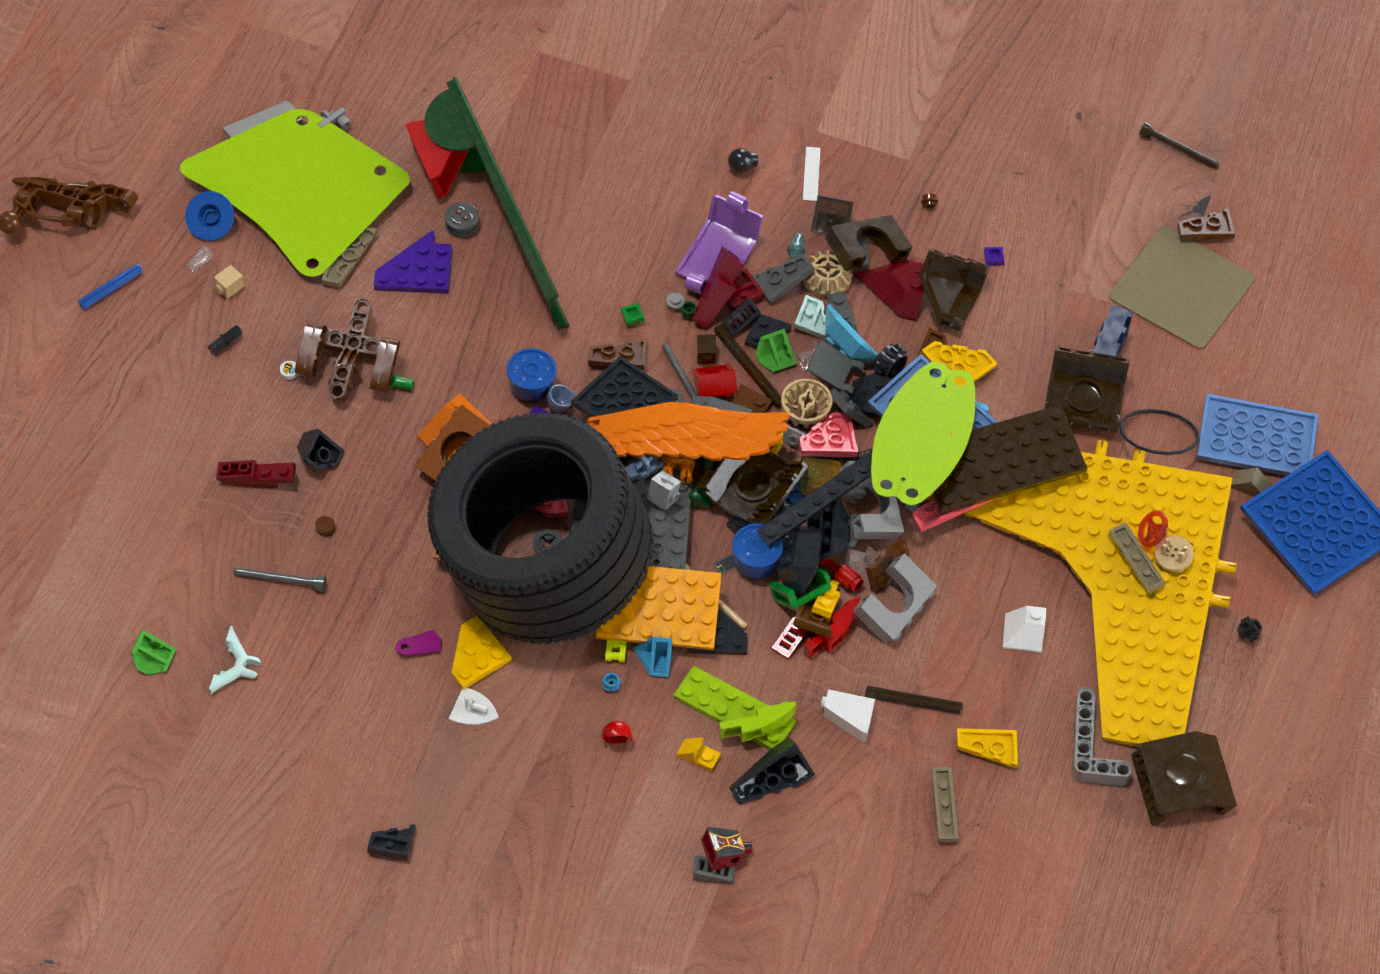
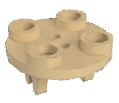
M1168 536L1161 539L1156 545L1155 562L1165 570L1181 573L1192 563L1194 557L1193 547L1183 537Z

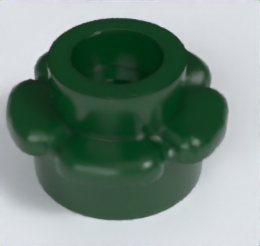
M691 301L683 303L680 308L681 315L684 318L692 319L697 307L696 304Z

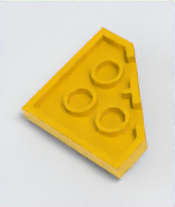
M934 341L920 352L930 362L943 363L951 370L960 369L969 372L974 382L997 366V362L986 350L978 349L975 351L967 349L965 346L954 344L948 346L942 345V342ZM963 377L954 379V382L959 386L966 384V380Z
M477 616L461 625L451 676L462 690L511 661L510 654Z

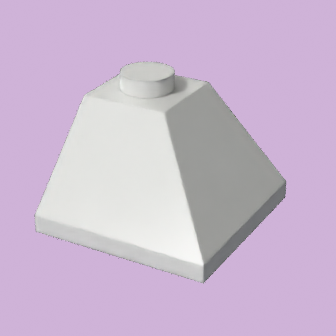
M1025 606L1005 613L1002 649L1041 653L1046 608Z

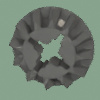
M543 530L535 535L533 548L536 554H539L563 541V538L554 530ZM545 542H552V547H545Z

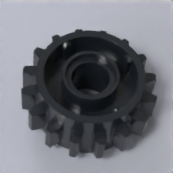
M900 344L886 346L873 362V374L891 379L895 378L907 363L906 349Z

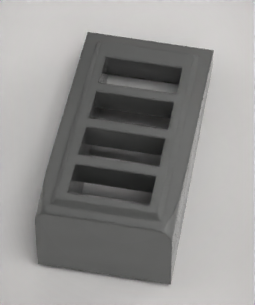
M695 856L693 880L734 883L735 866L721 869L720 875L716 874V870H712V873L708 872L710 865L707 857ZM700 866L704 867V871L700 870ZM725 869H729L728 876H724Z

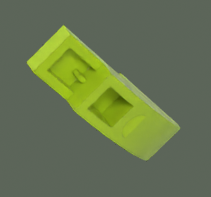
M784 701L772 706L763 705L760 708H756V716L747 715L740 719H726L723 722H719L718 732L720 739L740 735L741 742H745L771 733L795 715L796 702Z

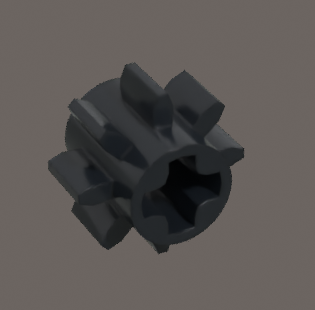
M1248 616L1241 620L1237 630L1243 640L1249 639L1252 642L1259 639L1258 635L1262 632V626L1257 619H1250Z

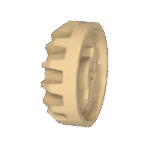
M826 250L825 254H821L818 251L815 252L814 256L808 257V260L816 269L802 280L805 288L810 293L826 298L828 294L846 292L849 289L852 281V270L845 271L836 255L830 254V250ZM820 260H826L823 261L821 264H816Z
M795 380L788 384L782 393L781 412L789 413L790 417L787 421L792 420L794 426H798V424H803L804 428H808L811 424L815 426L819 422H824L827 416L831 414L832 395L829 389L817 380ZM815 403L817 404L819 410L814 409ZM793 409H797L800 417L794 414ZM813 413L817 414L816 417L807 419V417H810L811 415H813Z

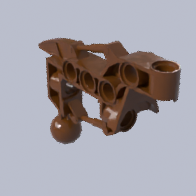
M13 178L12 183L22 187L12 198L13 210L5 211L0 215V231L5 234L17 232L21 226L20 217L31 222H35L37 219L62 223L64 227L74 226L76 223L85 224L88 228L96 230L106 208L128 213L137 202L138 195L131 189L118 187L114 184H96L94 181H89L87 184L60 183L56 178ZM42 202L67 211L61 217L36 215L35 209Z

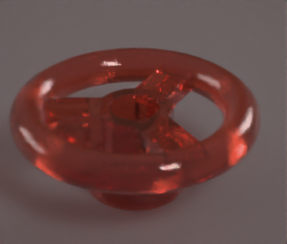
M1155 510L1148 513L1142 519L1138 528V539L1143 546L1154 547L1166 537L1168 530L1166 515L1162 511ZM1159 516L1162 524L1155 523L1153 517ZM1148 523V533L1144 538V528Z

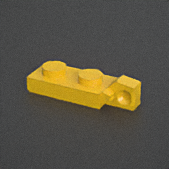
M834 580L830 583L832 589L817 597L811 612L830 619L840 597V592L837 591L839 582Z

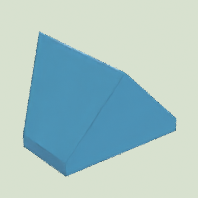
M652 636L647 639L648 642L641 643L633 648L649 675L669 677L672 638Z

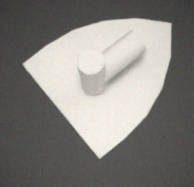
M465 688L461 690L448 720L465 725H480L494 721L499 716L495 707L484 695L475 690Z

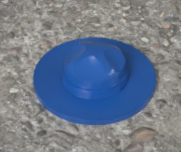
M205 191L197 194L190 200L185 212V221L188 229L194 236L202 240L213 241L222 238L229 232L234 222V210L232 204L224 195L214 191Z

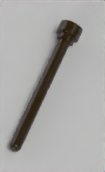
M1148 122L1143 124L1139 132L1144 137L1152 136L1213 168L1220 166L1218 161L1154 130L1155 128Z

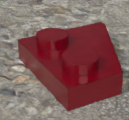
M747 268L743 269L740 277L732 283L735 291L726 304L733 311L746 298H750L752 302H755L764 297V291Z

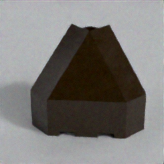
M936 249L928 251L919 278L939 326L943 324L957 331L961 330L981 293L990 266L968 258L966 260L955 254H944Z

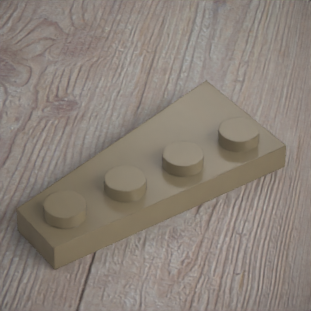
M367 227L324 271L321 280L323 285L341 287L376 236L377 229Z

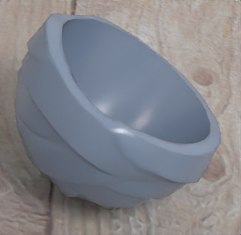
M554 385L547 392L548 406L557 413H565L573 408L571 400L575 397V394L566 386Z

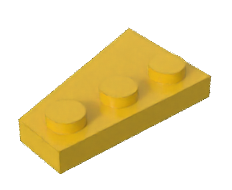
M957 728V750L1015 769L1018 768L1017 730Z

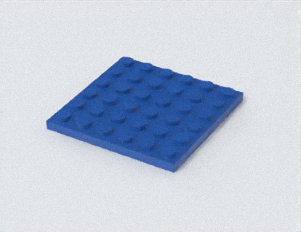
M1328 450L1240 507V510L1312 595L1317 594L1380 552V510Z

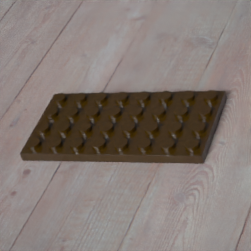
M1059 404L973 429L957 465L944 482L933 492L941 514L1087 472V466L1062 405Z

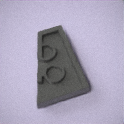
M805 254L783 262V265L767 268L765 272L760 274H752V277L764 291L769 301L773 303L816 269Z

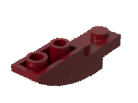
M256 460L218 462L216 479L225 483L246 487L278 488V483H294L296 465L294 462L257 464Z

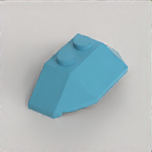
M830 304L827 305L825 317V341L832 347L834 346L838 351L853 360L873 365L878 354Z

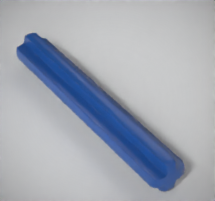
M138 263L134 264L78 300L79 306L82 309H86L143 272L141 266Z

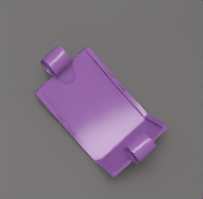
M733 191L730 192L727 199L718 195L713 196L708 218L675 272L676 275L686 279L685 288L702 295L722 246L737 255L743 265L746 263L759 239L764 218L763 215L748 209L749 201L747 197Z

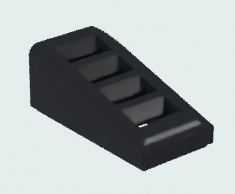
M746 298L721 323L734 337L757 317L761 311L750 298ZM746 306H747V307L750 309V311L752 312L751 314H749V313L745 310V307H746ZM740 311H742L747 317L745 320L739 314ZM735 316H737L739 320L742 322L740 325L734 319ZM731 320L737 328L733 329L728 322Z

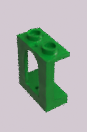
M819 568L807 588L813 585L820 586L799 599H796L793 589L776 581L768 584L774 601L791 610H795L832 589L829 583L830 576L826 571Z

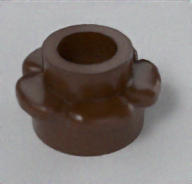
M933 193L924 194L921 200V204L925 208H934L939 202L937 195Z

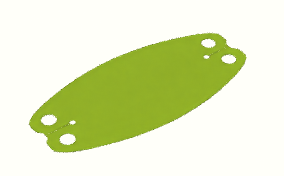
M931 362L918 370L897 392L881 418L873 445L871 476L872 484L877 494L885 497L894 496L905 504L916 505L929 497L949 476L967 446L974 422L975 385L969 372L960 369L951 370L943 363ZM938 369L942 374L940 377L935 378L930 375V370ZM963 377L966 380V384L959 386L954 382V379ZM881 481H891L893 484L892 488H882L880 485ZM910 488L917 490V497H908L906 490Z

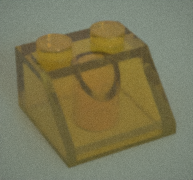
M802 457L801 461H804L808 467L801 478V494H810L839 474V469L842 467L839 461Z

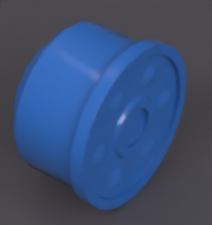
M537 348L522 349L512 355L507 363V376L512 393L525 401H538L547 397V392L550 387L554 386V379L556 377V363L552 356Z
M765 524L746 525L733 538L734 564L737 570L750 578L770 576L776 571L783 552L782 539L768 547L757 534V530Z

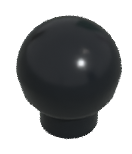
M734 149L728 157L729 167L737 173L747 172L751 167L758 165V155L755 152L750 153L747 149Z

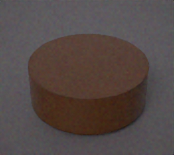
M329 516L318 518L315 523L317 533L322 536L331 535L335 530L334 520Z

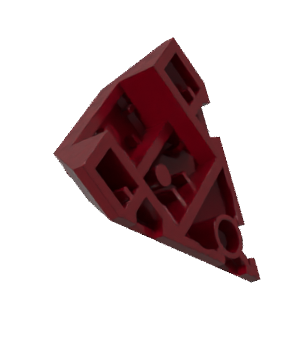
M912 258L854 273V276L858 280L861 279L878 299L894 310L895 315L899 318L917 322L925 291L919 274L925 259Z

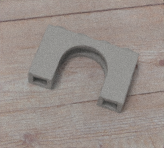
M848 461L839 469L840 472L856 461ZM872 476L856 487L867 488L875 494L880 503V514H860L851 521L855 539L895 540L904 532L896 497H885L877 494L872 484ZM883 480L880 483L884 489H890L893 486L889 480Z
M905 553L895 558L885 570L904 592L905 605L900 613L892 612L870 594L864 597L852 611L884 644L890 641L895 642L902 635L900 631L912 623L913 620L911 618L913 615H917L923 609L922 604L933 597V591L937 587Z

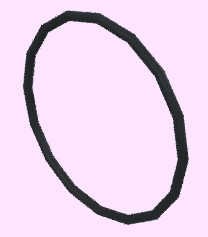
M1136 410L1125 415L1119 423L1120 434L1126 442L1137 449L1152 454H1183L1194 449L1200 441L1199 430L1191 421L1167 410ZM1139 413L1168 414L1189 424L1196 432V440L1192 446L1179 451L1151 450L1131 441L1123 432V423L1127 418Z

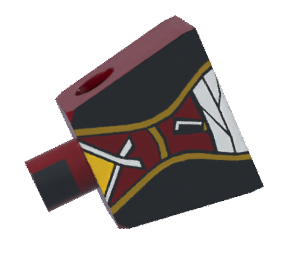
M707 827L701 838L711 870L738 866L745 854L752 853V843L742 842L737 830Z

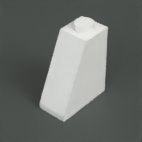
M828 689L827 697L823 696L821 708H824L823 716L861 742L866 743L875 699Z

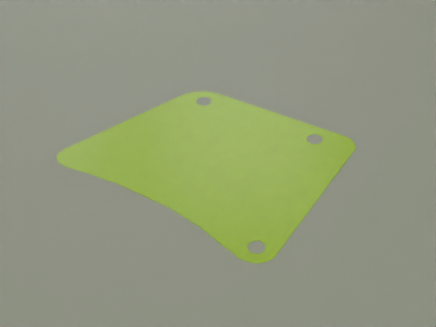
M293 109L187 158L181 163L180 170L183 175L211 191L224 195L232 205L263 228L300 273L311 277L322 274L410 182L408 173L401 167L330 122L321 128L318 123L323 121L324 118L304 109ZM299 116H306L308 123L306 125H299L296 119ZM377 166H383L386 168V173L378 176L375 174L374 169ZM316 259L319 265L314 269H310L306 265L307 260Z

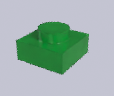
M639 303L621 307V314L626 326L644 322V315Z

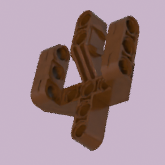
M361 298L353 306L347 332L329 329L327 325L306 323L295 365V373L315 377L322 348L341 352L337 360L334 359L332 377L328 382V385H330L329 394L334 402H345L349 390L354 389L355 385L352 382L354 374H358V363L361 357L376 360L375 366L371 370L372 377L368 389L388 392L401 343L400 340L386 337L378 339L367 336L373 310L370 302L367 299ZM360 307H368L365 312H359ZM357 324H363L360 330H356L354 327ZM334 338H341L339 343H332V340ZM352 342H359L357 347H350V344ZM371 345L377 346L375 351H368V348ZM343 371L347 372V376H346V377H344V378H339V377H338V375H339L341 372H343ZM336 390H343V393L340 396L334 395V392Z

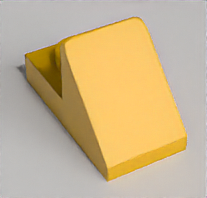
M699 737L684 739L676 757L712 772L721 757V753L704 746L703 738Z

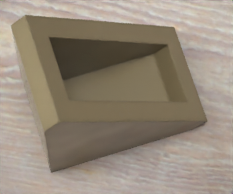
M1256 467L1237 470L1233 477L1231 488L1255 497L1272 486V483Z

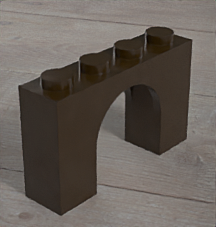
M892 215L831 226L825 238L845 271L860 269L867 257L857 241L858 238H868L877 242L891 262L906 260L912 249V245Z

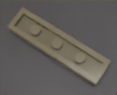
M1125 522L1109 530V536L1147 594L1164 587L1165 581L1127 523Z
M932 767L931 775L938 843L958 842L959 835L952 767Z

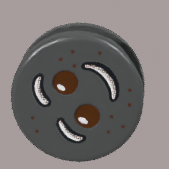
M458 202L447 208L445 212V227L451 235L464 238L471 236L477 231L479 214L473 205L466 202Z

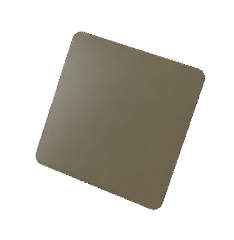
M1164 226L1155 233L1112 289L1109 297L1120 306L1190 345L1201 349L1208 344L1252 285L1255 277L1251 272L1193 240H1180L1178 232Z

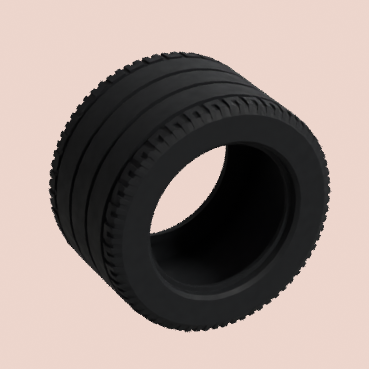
M540 412L539 414L531 413L530 415L525 413L523 416L515 415L514 418L508 417L504 421L500 420L496 424L492 423L490 427H485L483 431L475 433L474 437L468 438L467 442L464 441L461 444L462 447H458L455 450L456 453L450 456L449 461H446L445 467L441 468V474H438L437 481L433 484L434 489L431 490V496L429 497L430 504H428L427 516L432 544L443 565L477 617L493 631L503 636L505 635L507 638H513L516 641L520 640L524 643L528 641L533 644L535 642L537 644H543V642L551 644V642L559 643L561 640L563 642L568 641V639L573 640L577 636H584L585 633L589 634L593 629L597 630L600 628V625L607 624V621L609 619L612 620L614 615H618L621 612L620 610L624 609L627 603L632 601V596L637 594V589L641 588V582L645 580V574L648 573V567H650L651 563L650 559H652L653 534L647 510L614 447L595 428L581 420H577L575 417L562 416L560 413L554 415L550 412L547 414ZM564 499L587 503L583 517L576 528L554 547L542 553L522 558H508L496 555L500 540L507 529L521 515L532 508L550 501Z

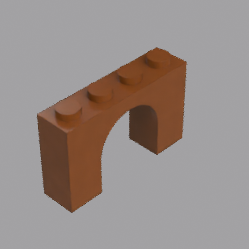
M461 405L453 412L449 422L443 425L437 438L430 442L429 448L418 458L415 466L432 480L437 481L436 478L438 474H441V468L445 467L446 451L449 445L460 437H474L475 433L481 432L483 428H488L491 425Z

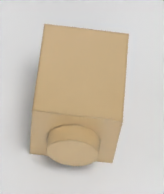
M232 265L228 266L214 277L215 291L228 299L244 287L243 275Z

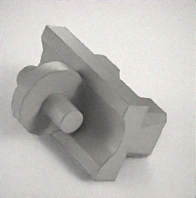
M343 107L336 112H327L326 110L320 112V116L324 118L323 121L318 123L321 128L329 122L337 127L339 126L342 130L350 127V120L347 118L346 110Z

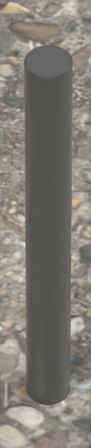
M669 344L663 345L662 349L691 399H693V396H698Z

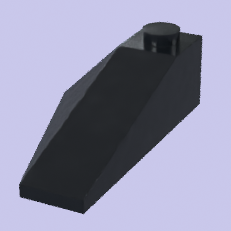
M787 737L770 749L736 780L729 789L737 802L743 804L773 792L778 793L789 787L800 786L813 777L815 773L797 744L790 737Z

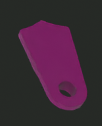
M434 630L399 640L396 643V652L401 656L439 653L442 639Z

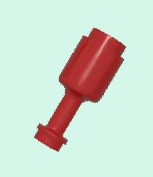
M830 558L819 561L821 566L826 565L835 572L834 579L848 591L855 593L862 587L864 583L862 576L848 565L843 564L839 566Z

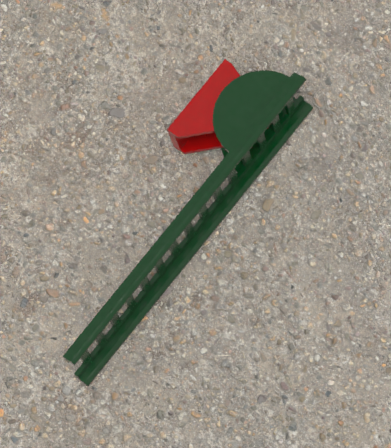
M452 77L453 80L446 82L449 89L436 96L428 106L425 119L405 124L437 199L448 195L458 172L474 173L484 170L558 330L563 327L568 328L569 323L557 299L559 297L558 292L457 77Z

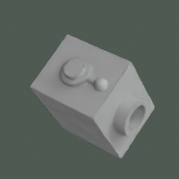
M662 470L651 479L647 500L663 510L668 509L679 498L680 493L678 492L681 481Z

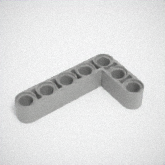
M1081 688L1075 701L1072 776L1076 781L1115 786L1127 785L1132 773L1130 763L1121 760L1093 758L1095 693L1090 688Z

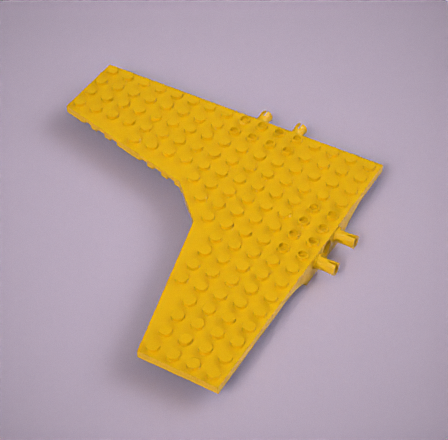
M1098 440L1096 442L1095 454L1081 452L1087 466V472L999 497L964 514L970 518H977L982 523L1008 534L1018 535L1025 541L1035 542L1037 546L1052 549L1054 553L1059 554L1063 560H1066L1077 578L1084 583L1087 591L1091 594L1102 741L1140 747L1139 743L1185 733L1209 607L1217 606L1229 609L1231 597L1213 594L1212 588L1215 573L1223 572L1235 575L1236 562L1222 561L1218 558L1232 477L1144 463L1146 451L1141 450L1139 454V449L1136 447L1134 448L1133 460L1106 456L1108 442L1103 441V446L1101 447L1102 440ZM932 493L926 500L932 501L935 498L934 494ZM1125 522L1165 581L1164 587L1150 594H1147L1109 536V530ZM1168 536H1179L1189 541L1193 547L1194 557L1192 563L1183 572L1176 573L1165 570L1155 562L1156 545L1161 539Z

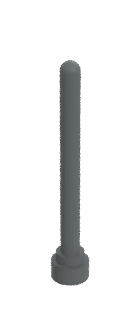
M244 568L233 569L234 575L308 585L315 588L316 591L324 592L326 587V576L321 575L307 578Z

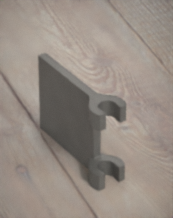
M820 340L806 370L839 392L843 390L848 395H851L854 387L844 383L849 371L857 375L859 371L863 370L865 364L849 358L823 340Z

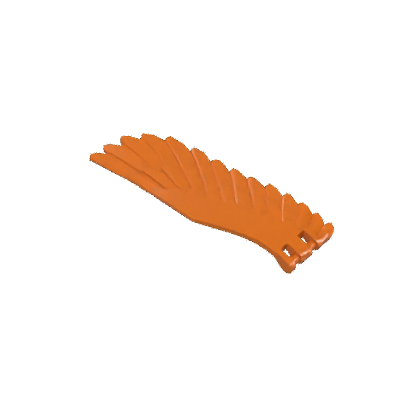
M666 402L590 417L587 420V424L599 431L614 447L618 457H625L627 454L634 457H643L646 454L654 457H661L662 455L679 457V455H682L688 459H698L701 456L711 461H721L723 458L748 460L750 456L763 455L770 452V446L777 445L782 441V436L777 434L788 429V425L783 422L787 421L790 415L788 412L747 413L689 403Z

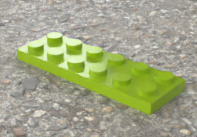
M696 666L692 667L673 695V699L717 723L723 722L726 719H740L747 715L756 716V708L767 705ZM791 718L773 732L751 741L770 750L788 737L796 725V720Z

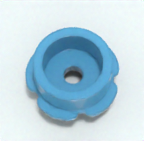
M608 673L603 677L601 683L606 691H616L619 689V685H621V680L617 674Z

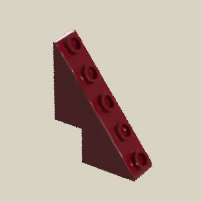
M723 246L720 249L691 319L706 330L735 291L732 282L744 267L738 256Z

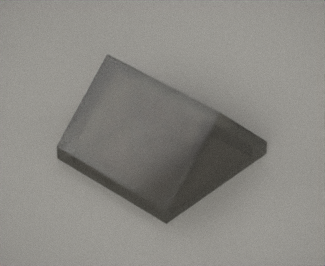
M817 195L811 231L828 234L831 226L851 222L854 202Z

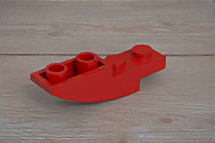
M859 596L853 600H848L838 611H833L829 627L832 629L830 638L818 634L806 640L803 654L808 659L822 649L829 654L844 640L857 618L852 611L860 602L861 598Z

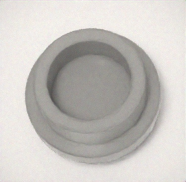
M671 293L666 298L667 306L674 311L680 310L683 303H685L683 295L679 293Z

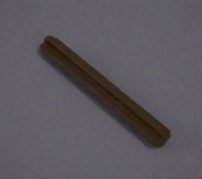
M867 686L865 696L869 698L954 713H961L963 703L960 701L874 686Z

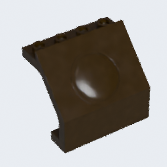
M1056 346L1044 409L1061 404L1069 424L1117 433L1130 359Z
M771 451L763 455L750 456L748 460L723 458L721 461H713L696 488L715 506L749 524H767L774 519L777 511L783 507L785 499L794 491V486L804 476V471L808 465L804 461H788Z
M1193 731L1139 743L1140 748L1131 754L1152 825H1158L1178 812L1206 806H1216L1217 813L1224 815L1237 806L1215 735Z

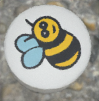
M285 361L281 364L280 374L282 378L293 380L299 375L295 373L296 362Z

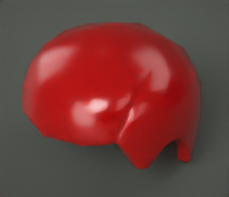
M612 721L601 732L602 739L610 744L622 742L627 744L629 739L630 741L633 740L629 725L623 721Z

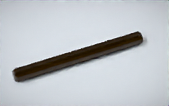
M722 324L714 328L716 335L766 396L773 400L772 403L775 407L779 408L782 396Z

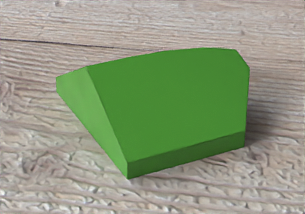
M785 329L760 337L756 350L759 364L772 372L797 364Z
M142 630L131 651V656L139 672L145 675L164 673L167 671L176 648Z

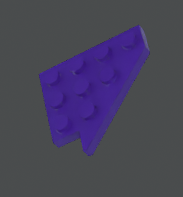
M431 230L375 271L374 290L448 293L452 244L434 243V231Z

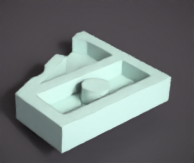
M805 295L793 327L825 340L826 315L824 314L823 301Z

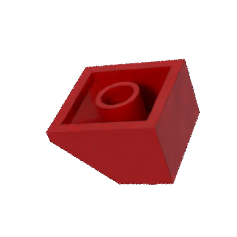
M729 364L692 369L698 396L714 397L721 395V397H730L732 393H737L735 370Z

